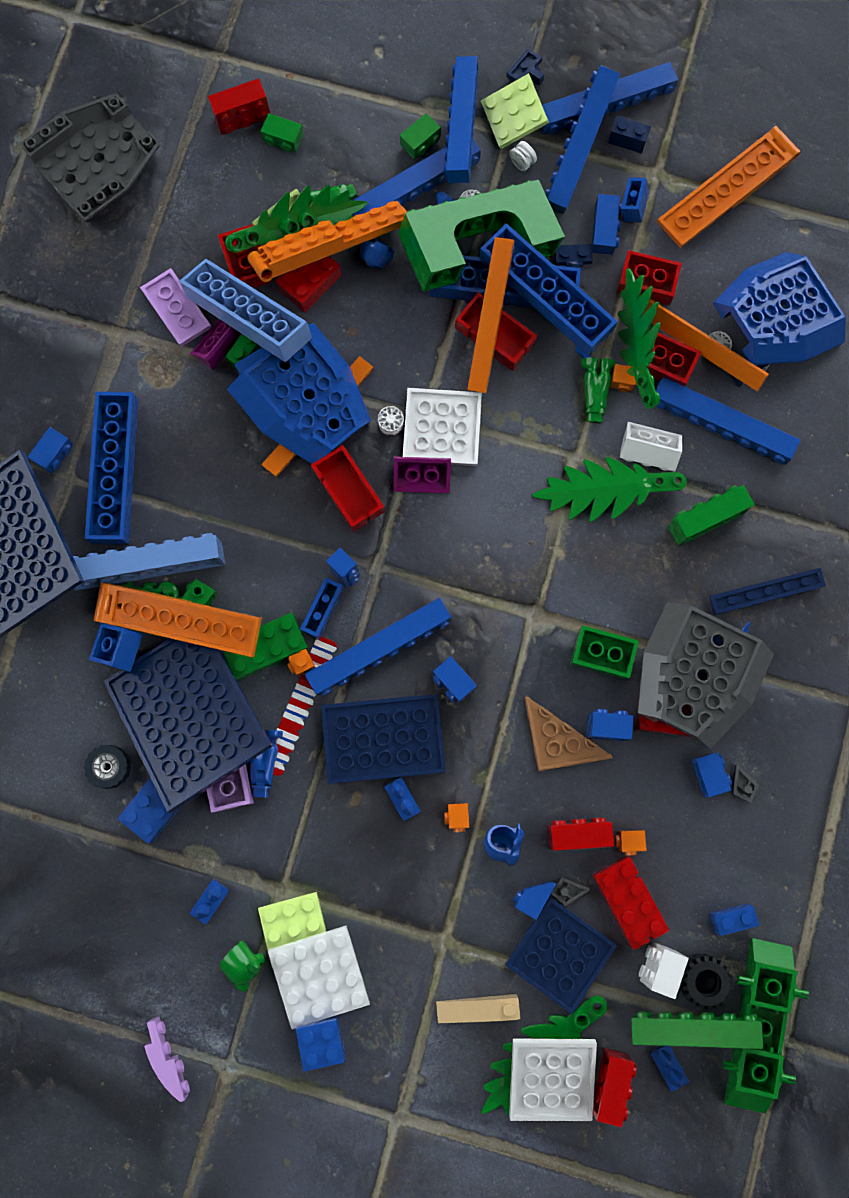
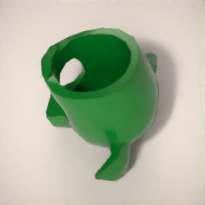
M241 940L224 957L219 967L237 990L246 992L249 982L257 976L261 968L260 966L264 964L265 959L262 953H252L247 944Z

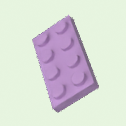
M170 268L140 288L177 343L182 347L212 327L196 303L186 297L180 285V280Z

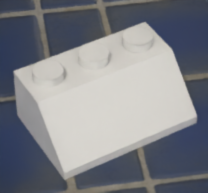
M628 422L621 446L620 458L628 462L635 461L645 466H655L664 471L671 470L675 472L682 454V435Z

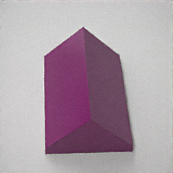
M218 319L190 354L213 371L242 333Z
M394 457V492L450 493L451 458Z

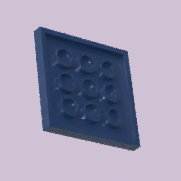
M549 897L537 920L534 919L506 961L505 966L573 1014L617 945Z

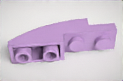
M156 1017L147 1022L151 1041L144 1046L146 1054L163 1086L177 1100L182 1102L188 1097L190 1092L188 1081L184 1080L182 1073L184 1072V1064L182 1060H179L178 1055L169 1056L171 1054V1047L169 1042L165 1040V1025L163 1021H160V1017Z

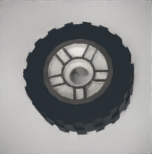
M101 745L98 748H94L88 754L87 759H85V776L96 787L104 789L116 788L129 777L131 761L123 749L113 745ZM106 763H109L111 765V768L109 770H104L106 768Z

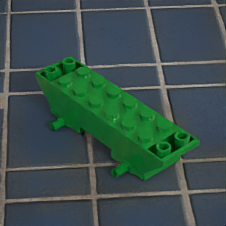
M751 938L745 977L740 975L737 977L739 979L737 984L743 985L738 1017H744V1014H757V1018H762L763 1049L733 1048L731 1062L723 1061V1069L729 1070L724 1104L766 1114L773 1100L778 1099L779 1088L782 1082L792 1085L796 1083V1076L784 1074L783 1072L784 1056L782 1055L787 1017L788 1013H791L792 1003L796 997L808 1000L809 996L807 995H809V991L797 988V971L794 967L791 946Z

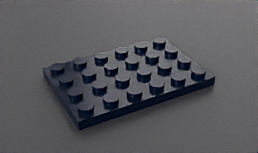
M438 694L321 705L328 784L446 772Z

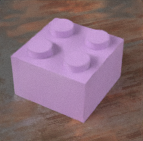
M246 765L207 789L211 813L254 803Z

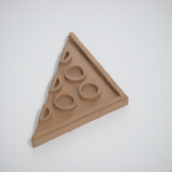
M528 696L524 697L538 771L613 758L611 754L561 721L541 705H538Z

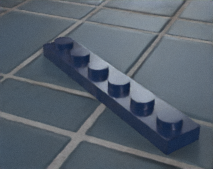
M821 568L712 595L709 597L714 615L823 588L826 584Z

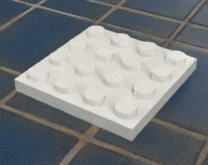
M408 388L403 457L451 458V465L477 466L482 393Z
M347 925L269 949V957L291 1029L370 1005Z
M513 1039L510 1121H592L596 1040Z

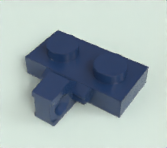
M527 48L507 72L506 78L514 82L529 73L532 82L540 86L544 81V73L539 71L538 67L542 62V57Z
M592 244L560 245L555 253L556 266L566 265V267L579 268L583 267L584 264H592L593 262Z

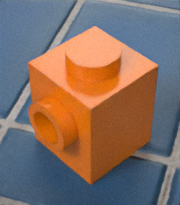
M615 364L612 370L610 388L618 389L620 392H632L637 383L635 377L627 373L631 366Z
M306 649L288 657L290 660L287 663L291 673H296L298 677L316 668Z
M468 803L448 804V812L444 813L445 825L449 824V829H453V832H465V828H469Z
M645 830L618 831V835L615 836L616 848H619L621 852H625L627 856L637 855V851H646Z

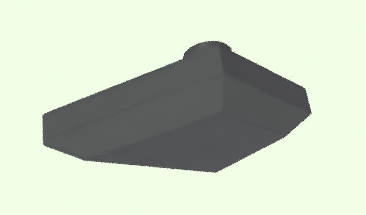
M735 765L732 794L751 803L759 785L739 765Z
M561 877L551 894L566 906L590 891V888Z

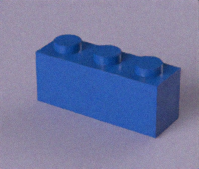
M598 194L595 205L592 253L613 255L615 248L619 246V237L616 236L621 226V220H618V215H621L622 203H619L620 196Z
M339 548L326 563L334 577L346 588L352 587L360 579L358 566L354 560Z
M325 577L300 628L302 633L320 641L343 594L344 587L342 584Z

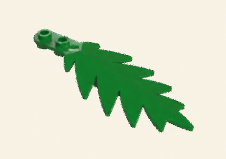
M326 185L309 207L311 187L306 186L293 203L290 211V193L286 192L277 202L269 217L268 211L263 210L257 225L228 235L225 244L230 252L237 253L260 244L266 245L270 241H276L285 235L297 233L303 228L312 227L321 221L329 220L335 225L334 222L338 223L339 221L353 218L352 214L364 208L368 202L361 200L349 201V191L345 190L329 204L331 186ZM249 234L253 235L252 240H249ZM235 239L236 245L232 246V241Z
M627 268L626 289L621 291L622 300L627 308L618 311V316L628 328L618 331L617 334L629 348L620 350V355L628 365L632 366L627 370V373L635 377L644 406L647 409H653L659 405L660 395L655 390L654 377L650 374L648 367L655 356V351H653L654 342L661 323L657 322L650 330L649 328L655 317L659 302H655L646 311L653 286H649L640 296L644 276L640 275L635 280L631 269Z
M606 457L605 461L612 472L611 474L600 465L584 459L583 463L590 477L577 469L565 466L564 471L570 482L548 477L547 481L550 487L533 493L532 497L541 500H552L551 512L563 507L572 500L569 520L585 510L594 499L589 522L597 519L615 499L611 519L614 520L630 506L637 495V505L640 506L647 498L649 492L681 491L685 488L687 481L685 476L679 472L647 473L644 468L636 463L633 465L634 472L623 463ZM657 479H659L662 482L661 485L657 484ZM675 479H679L680 484H677Z
M592 996L575 1009L573 1014L570 1013L567 1017L563 1015H550L549 1020L555 1024H536L522 1027L521 1033L533 1039H581L580 1033L605 1014L607 1002L601 996ZM595 1003L601 1004L599 1007L594 1006ZM582 1015L585 1016V1018L579 1019L578 1016ZM513 1042L504 1044L503 1049L512 1053ZM512 1058L491 1063L490 1067L506 1076L496 1078L484 1084L483 1089L490 1092L491 1095L483 1105L482 1114L488 1113L502 1104L506 1114L509 1115Z

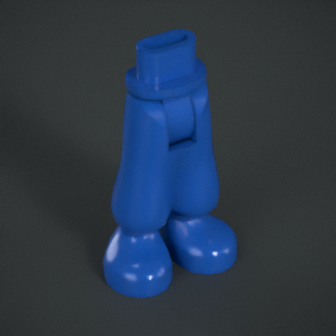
M266 730L265 733L273 747L250 761L252 797H268L278 754L276 741L283 736V731Z

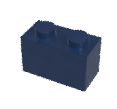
M616 116L608 143L642 154L651 126Z

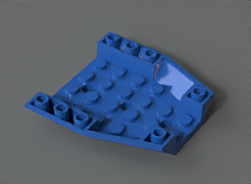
M785 252L745 269L713 303L722 319L733 315L750 342L742 351L749 362L754 365L805 362L845 342L846 316L807 256ZM753 316H756L759 322L754 320Z
M314 323L308 325L312 339L286 361L290 365L289 369H281L279 363L283 360L269 352L243 371L227 388V391L263 434L310 464L329 454L352 434L360 431L371 422L350 366ZM304 392H313L314 398L311 400L306 399ZM329 421H337L339 427L331 429L328 424Z

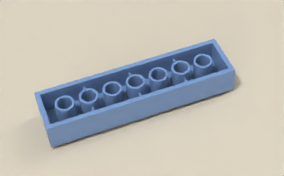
M207 259L202 261L179 281L188 299L284 362L312 339L310 329L305 320Z
M206 533L201 535L200 538L190 536L182 538V541L166 540L163 541V544L158 545L148 543L141 548L130 546L126 547L123 551L107 550L105 554L100 555L98 553H89L86 557L82 558L73 556L84 579V582L73 590L100 587V582L118 584L225 565L223 545L216 535Z

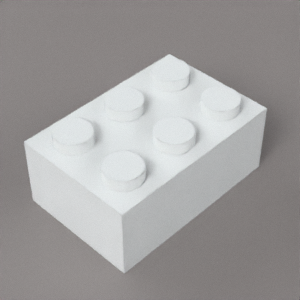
M652 942V945H649L646 950V963L641 966L639 971L640 981L650 990L676 999L689 958L676 950Z

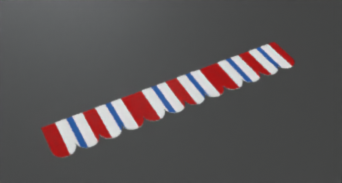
M321 637L320 641L315 640L310 652V657L315 667L332 659L331 653L337 649V644L334 641ZM305 674L299 677L277 728V731H283V736L276 741L278 754L273 774L277 776L284 773L285 769L282 764L288 763L289 755L287 753H291L294 750L292 742L298 740L299 733L297 731L301 730L304 726V722L301 719L308 717L309 712L306 708H310L313 705L311 697L316 696Z

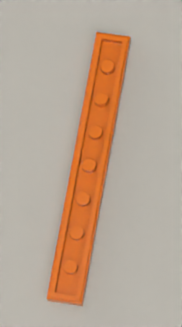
M498 237L494 239L467 388L470 391L487 393L515 242L512 239Z
M650 299L646 311L655 303V301ZM660 304L658 305L652 322L653 325L660 322L659 329L681 343L701 351V356L754 390H760L769 375L767 372Z
M361 356L350 366L358 387L374 370V367ZM279 444L262 463V466L277 478L296 457V454Z

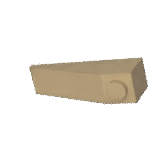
M517 994L436 1001L438 1023L491 1022L520 1019Z

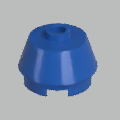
M373 238L361 243L359 256L366 260L365 264L372 268L377 266L383 269L394 258L393 254L396 249L393 247L389 248L385 242Z

